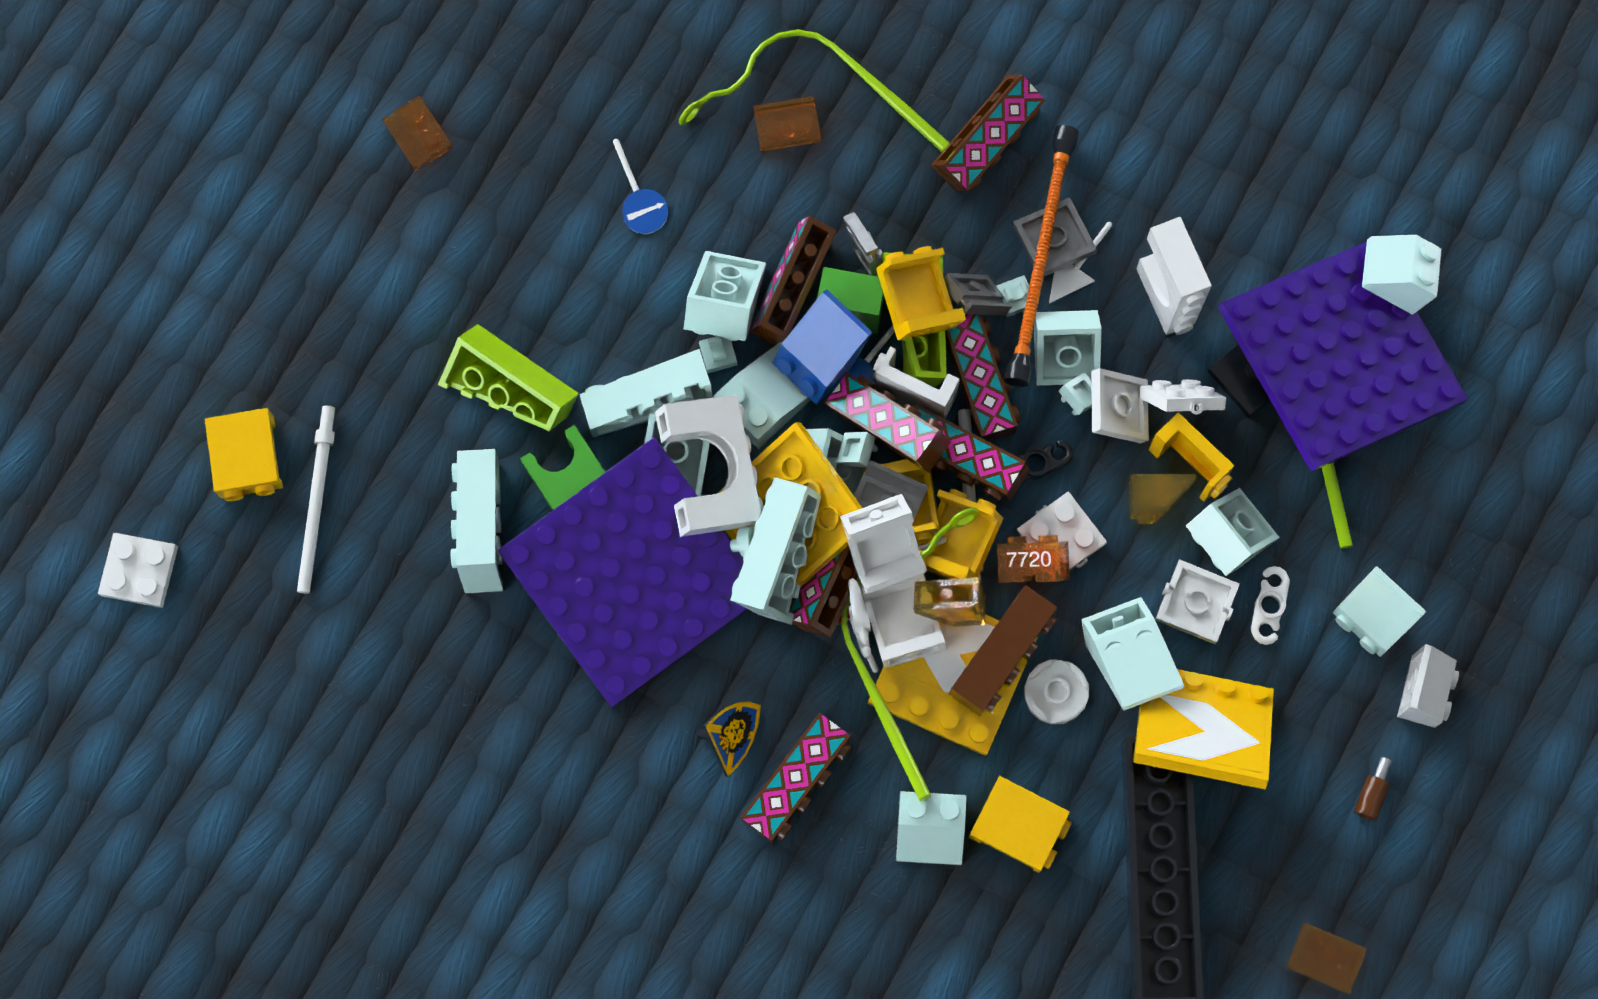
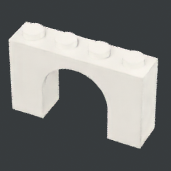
M1181 217L1150 228L1147 240L1153 254L1141 258L1136 268L1166 335L1173 332L1176 335H1181L1193 329V325L1196 323L1212 286Z
M731 395L664 404L655 414L661 443L702 439L715 445L724 455L728 465V479L722 492L684 498L674 505L680 537L754 526L757 519L761 516L764 505L762 499L757 494V471L751 464L749 455L751 452V442L749 436L745 435L743 426L745 413L743 406L739 404L738 396Z

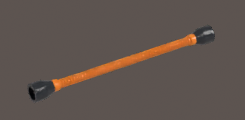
M1068 125L1056 126L1052 140L1054 169L1045 205L1043 223L1031 275L1032 278L1025 304L1018 345L1015 347L1014 355L1006 366L1004 382L1015 387H1027L1029 385L1031 375L1029 359L1031 349L1029 346L1041 293L1040 290L1044 279L1065 169L1068 165L1069 157L1077 146L1079 131Z

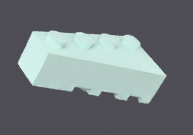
M700 349L632 375L621 377L606 385L591 386L585 390V393L579 394L592 437L649 420V414H655L664 404L713 398L711 384Z
M495 449L457 451V463H452V480L457 482V491H452L451 503L453 511L457 510V520H451L452 539H456V548L451 549L452 568H457L465 593L503 591V579H501L497 566L502 565V556L497 551L501 548L500 538L496 536V533H501L500 509L496 507V505L501 504L500 468Z
M774 477L772 486L767 490L766 502L761 516L755 523V533L750 547L745 551L741 572L733 584L731 601L758 615L792 625L794 613H790L789 609L792 597L798 598L801 585L796 584L799 568L806 565L808 554L804 544L805 539L812 537L821 499L820 494L807 486Z

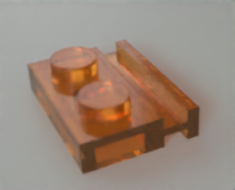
M420 95L393 111L392 115L382 118L383 123L415 171L424 163L428 164L453 148Z
M814 96L753 106L760 151L821 142Z
M1303 923L1286 968L1336 990L1350 994L1367 949L1310 924Z

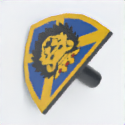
M744 701L724 706L698 729V737L710 741L726 777H729L743 761L754 741L761 705Z

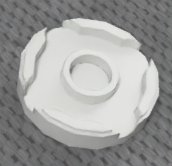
M1048 660L1037 665L1029 674L1024 687L1025 701L1030 712L1039 720L1049 724H1065L1076 719L1085 709L1089 698V684L1084 673L1073 663L1062 660Z

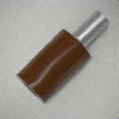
M1381 757L1375 775H1368L1366 777L1353 812L1354 814L1370 821H1377L1390 787V783L1385 781L1392 762L1390 759Z

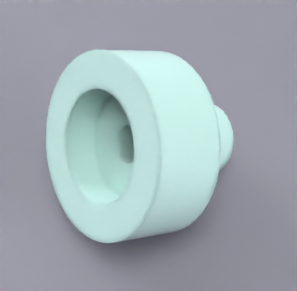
M755 526L743 527L738 530L737 539L730 541L732 552H740L744 558L745 551L750 547L754 536Z

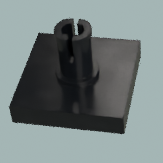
M1239 344L1208 368L1207 372L1248 418L1270 401Z

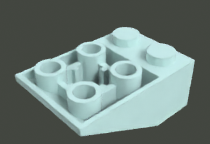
M1142 597L1081 619L1085 645L1123 710L1184 688L1183 681L1158 625Z

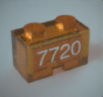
M1058 535L1038 536L1039 542H1027V536L1007 537L1008 543L997 544L999 583L1032 581V575H1036V582L1070 580L1068 541H1058Z

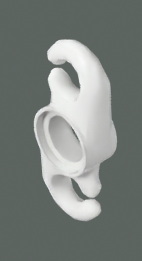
M1277 566L1265 569L1263 576L1267 578L1272 574H1277L1281 578V584L1273 587L1267 580L1261 581V591L1255 601L1251 632L1254 639L1260 644L1265 645L1272 644L1278 640V635L1273 633L1267 637L1262 636L1259 628L1263 624H1269L1274 631L1280 629L1279 621L1286 608L1290 584L1286 571ZM1266 597L1275 598L1279 603L1278 612L1274 614L1266 613L1261 606L1262 600Z
M851 578L848 582L851 603L849 606L850 620L858 647L864 658H869L871 656L869 615L859 584L855 579Z

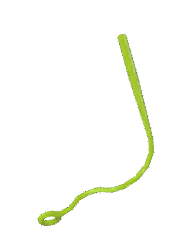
M798 29L777 33L762 42L751 54L745 73L735 84L728 89L712 91L700 100L693 102L683 111L679 118V124L685 125L698 114L706 102L714 97L730 95L740 88L750 76L756 58L767 46L781 38L803 36L814 38L830 47L893 109L941 152L949 144L941 134L835 43L818 33Z
M968 508L957 513L948 524L935 533L928 548L920 553L922 559L933 552L940 537L949 530L965 526L974 521L979 514V510L977 508ZM858 579V580H857V583L859 584V587H860V586L862 585V583H861L860 579ZM849 596L841 616V627L846 645L919 801H925L931 797L928 787L891 713L851 640L847 625L850 604Z

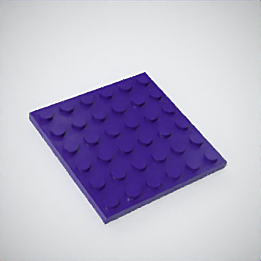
M1367 242L1223 301L1218 306L1219 311L1311 472L1455 408L1468 400L1418 312L1412 315L1362 287Z
M655 437L497 550L611 708L747 609L730 600L733 594V584L739 577L744 562L739 552H732L730 540L724 531L680 537L674 505L684 498L698 496Z

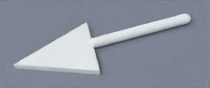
M1107 222L1093 240L1095 247L1112 227L1111 222ZM1086 259L1054 272L1049 304L1095 282L1094 279L1079 270Z

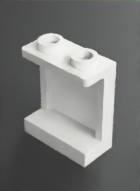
M890 346L886 354L880 353L873 368L875 370L873 379L876 380L875 390L881 393L885 389L894 395L898 402L904 405L907 403L912 407L917 404L945 419L957 397L959 378L947 374L940 390L895 369V348Z
M902 494L840 516L857 575L866 593L882 590L887 586L914 578L927 571L913 530L912 523L914 519L912 512Z
M924 573L871 593H866L864 588L861 589L885 669L947 650Z

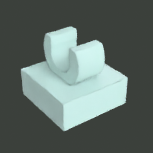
M1025 275L996 286L1004 296L1002 301L1010 303L1012 306L1006 317L1025 311L1029 284Z
M715 336L699 341L707 373L737 366L731 340Z
M1085 373L1067 382L1059 390V393L1062 395L1061 401L1063 403L1067 401L1074 409L1072 411L1073 415H1080L1092 407V381Z
M868 432L844 433L837 463L844 467L867 468L871 452H877L878 450L874 444L875 436Z

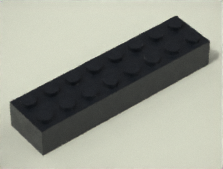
M1125 737L1121 742L1132 999H1204L1193 775L1134 763L1136 737Z

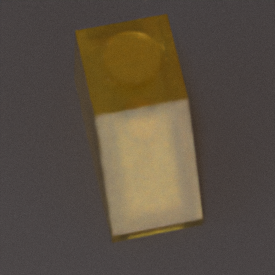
M1132 474L1128 482L1129 519H1137L1138 523L1151 524L1157 522V519H1162L1192 489L1196 482V474Z
M979 578L915 582L914 613L952 627L985 625L986 596Z

